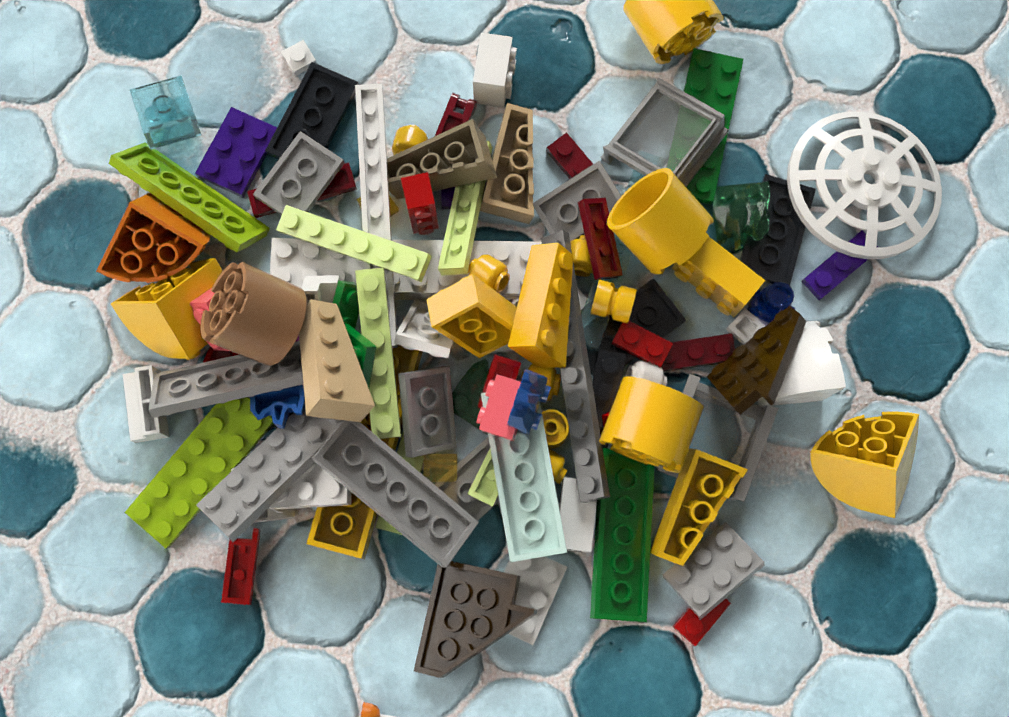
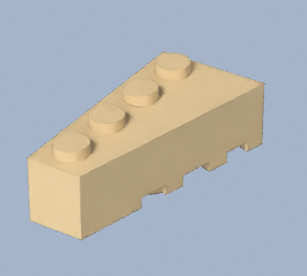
M507 103L492 156L497 178L486 180L480 208L481 212L530 224L534 217L533 110Z

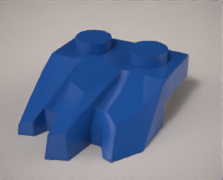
M525 369L507 426L516 428L519 432L528 435L531 429L537 430L542 414L537 413L540 401L546 403L551 389L550 386L546 385L548 378Z
M304 385L250 397V411L258 420L272 415L273 424L281 429L285 428L290 412L302 415L306 408Z

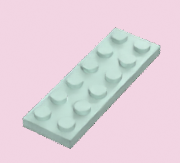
M481 393L483 407L486 408L489 397L485 396L486 393ZM539 404L537 413L542 414L541 405ZM541 416L537 430L531 429L529 435L517 431L514 442L488 434L510 562L566 553L567 548L543 416Z

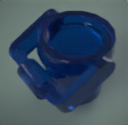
M776 282L762 290L758 289L752 296L747 310L769 324L779 311L792 305L794 291L787 283Z

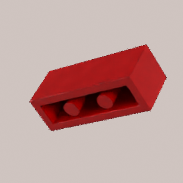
M428 172L401 178L413 234L428 235L433 233L435 229H439Z

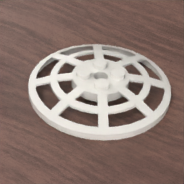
M848 111L821 119L811 126L798 140L788 163V192L793 208L801 222L822 243L851 257L884 259L908 251L924 239L939 215L942 202V187L940 175L933 158L927 148L913 133L899 123L884 116L863 111ZM841 119H858L860 129L847 130L835 137L821 129L826 124ZM870 121L888 126L906 139L900 143L897 139L886 133L872 130ZM813 136L826 144L817 158L815 170L799 171L800 158L808 140ZM862 136L863 148L852 152L841 141L851 137ZM873 137L888 142L895 149L888 155L875 149ZM913 146L926 162L933 181L922 178L918 163L909 151ZM832 149L844 158L838 170L825 169L826 159ZM903 155L910 164L914 177L901 175L896 161ZM864 174L871 175L875 180V184L867 183L864 179ZM825 180H837L838 188L843 195L837 202L831 197ZM799 181H816L819 195L828 208L818 220L804 201ZM902 186L915 188L913 200L908 208L898 197ZM923 190L934 192V207L927 223L922 228L913 214L921 202ZM852 204L857 208L867 210V221L851 216L844 209ZM889 204L900 215L890 221L878 222V210L885 208ZM837 217L852 227L865 230V246L844 241L825 227ZM906 223L914 235L909 240L898 245L876 248L877 233L879 231L891 230Z

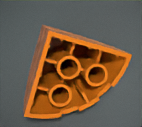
M148 193L129 203L96 271L109 278L129 283L131 281L146 283L160 281L189 266L204 250L210 240V235L192 221L185 219L170 206L163 204L156 196Z

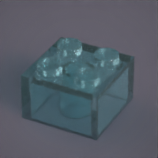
M181 75L130 89L133 103L150 150L201 136Z

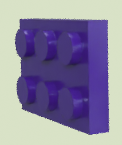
M231 107L197 168L195 175L202 180L244 198L267 155L265 150L277 127Z

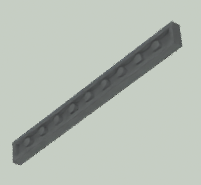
M564 230L541 238L542 244L560 243L572 253L569 233ZM573 264L566 367L560 368L579 499L580 502L587 503L609 498L610 493L602 444L599 443L601 436Z

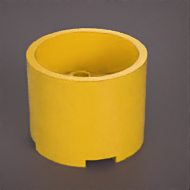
M626 0L623 6L624 13L657 64H667L672 60L670 57L678 56L682 53L686 56L691 53L693 48L701 46L716 32L713 27L717 22L719 23L724 19L713 0Z
M668 168L653 171L632 185L616 202L607 219V225L613 233L653 274H663L664 268L674 263L680 266L690 259L708 239L709 235L706 231L709 225L714 222L713 217Z
M623 377L599 443L603 445L611 443L610 450L646 465H662L666 471L680 473L704 406L692 397L670 387L641 378Z

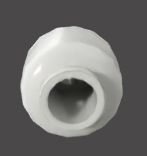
M637 361L633 366L630 365L625 373V377L641 378L664 386L667 384V377L664 375L662 367L660 368L649 362Z

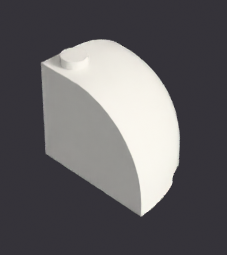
M806 322L776 401L772 406L823 401L846 388L839 355L833 354L829 343H833V339L827 328L819 327L821 322ZM763 397L758 400V406L764 407L769 404Z

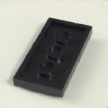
M311 62L265 150L267 155L280 159L300 131L328 149L356 94L355 85H359L358 81Z
M768 174L763 176L740 261L762 277L766 283L786 289L791 283L806 228L793 208L788 192L787 180ZM800 184L804 201L810 210L816 189Z
M654 278L636 290L629 321L662 338L685 323L686 319ZM610 314L605 318L598 317L584 327L592 375H594L599 349L626 354L624 366L636 358L612 345V341L622 322L613 320Z

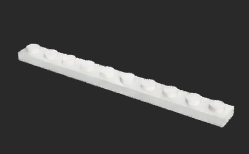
M382 83L355 85L362 228L364 232L392 241ZM364 262L365 269L380 268ZM384 269L392 348H398L397 344H394L397 332L394 274Z

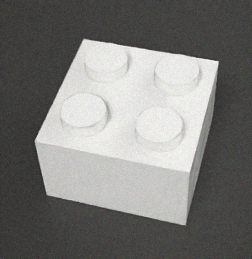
M481 33L473 78V97L477 104L504 108L505 99L511 98L512 77L515 74L517 48L512 47V37Z

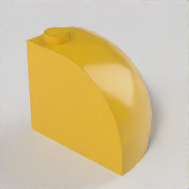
M216 258L193 262L189 265L190 268H184L166 279L147 284L143 287L139 285L112 302L111 305L128 330L149 349L164 357L191 360L201 353V349L208 343L202 338L201 325L194 317V311L190 302L211 289L223 272Z
M896 411L881 412V416L865 418L864 415L843 421V426L833 432L828 430L819 438L810 451L812 469L818 481L829 493L845 504L863 511L895 518L913 465L918 437L919 414Z

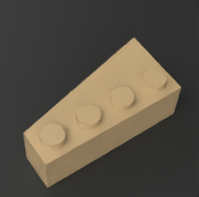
M310 299L306 305L305 318L299 333L306 416L361 422L375 405L339 308L335 303Z

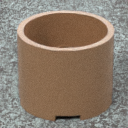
M232 262L223 270L211 289L215 294L210 301L209 311L204 310L202 314V338L211 344L268 366L275 365L287 355L300 333L306 313L305 292L302 288L244 262L236 264Z

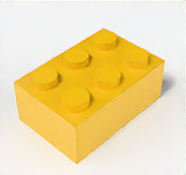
M710 237L690 259L680 266L674 263L672 267L677 278L685 283L689 282L696 287L695 290L701 297L705 299L710 298L717 304L716 307L720 312L735 317L765 282L762 277Z
M471 274L468 277H464L459 282L427 299L431 327L476 357L481 358L509 343L517 307L475 275Z

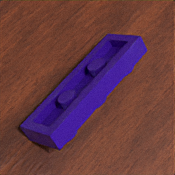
M861 230L848 242L865 246L866 233ZM836 251L801 282L820 301L868 259L851 257Z

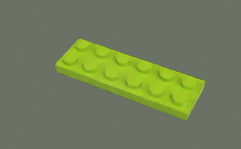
M146 142L112 154L108 164L117 169L120 174L133 180L143 190L156 196L163 204L179 212L185 219L192 221L202 228L205 233L212 235L228 249L236 253L265 238L270 230L261 221Z
M250 397L215 404L124 513L165 549L169 548L201 511L196 505L231 472L232 468L237 467L271 428L273 425L272 416L270 415L258 420L250 411Z

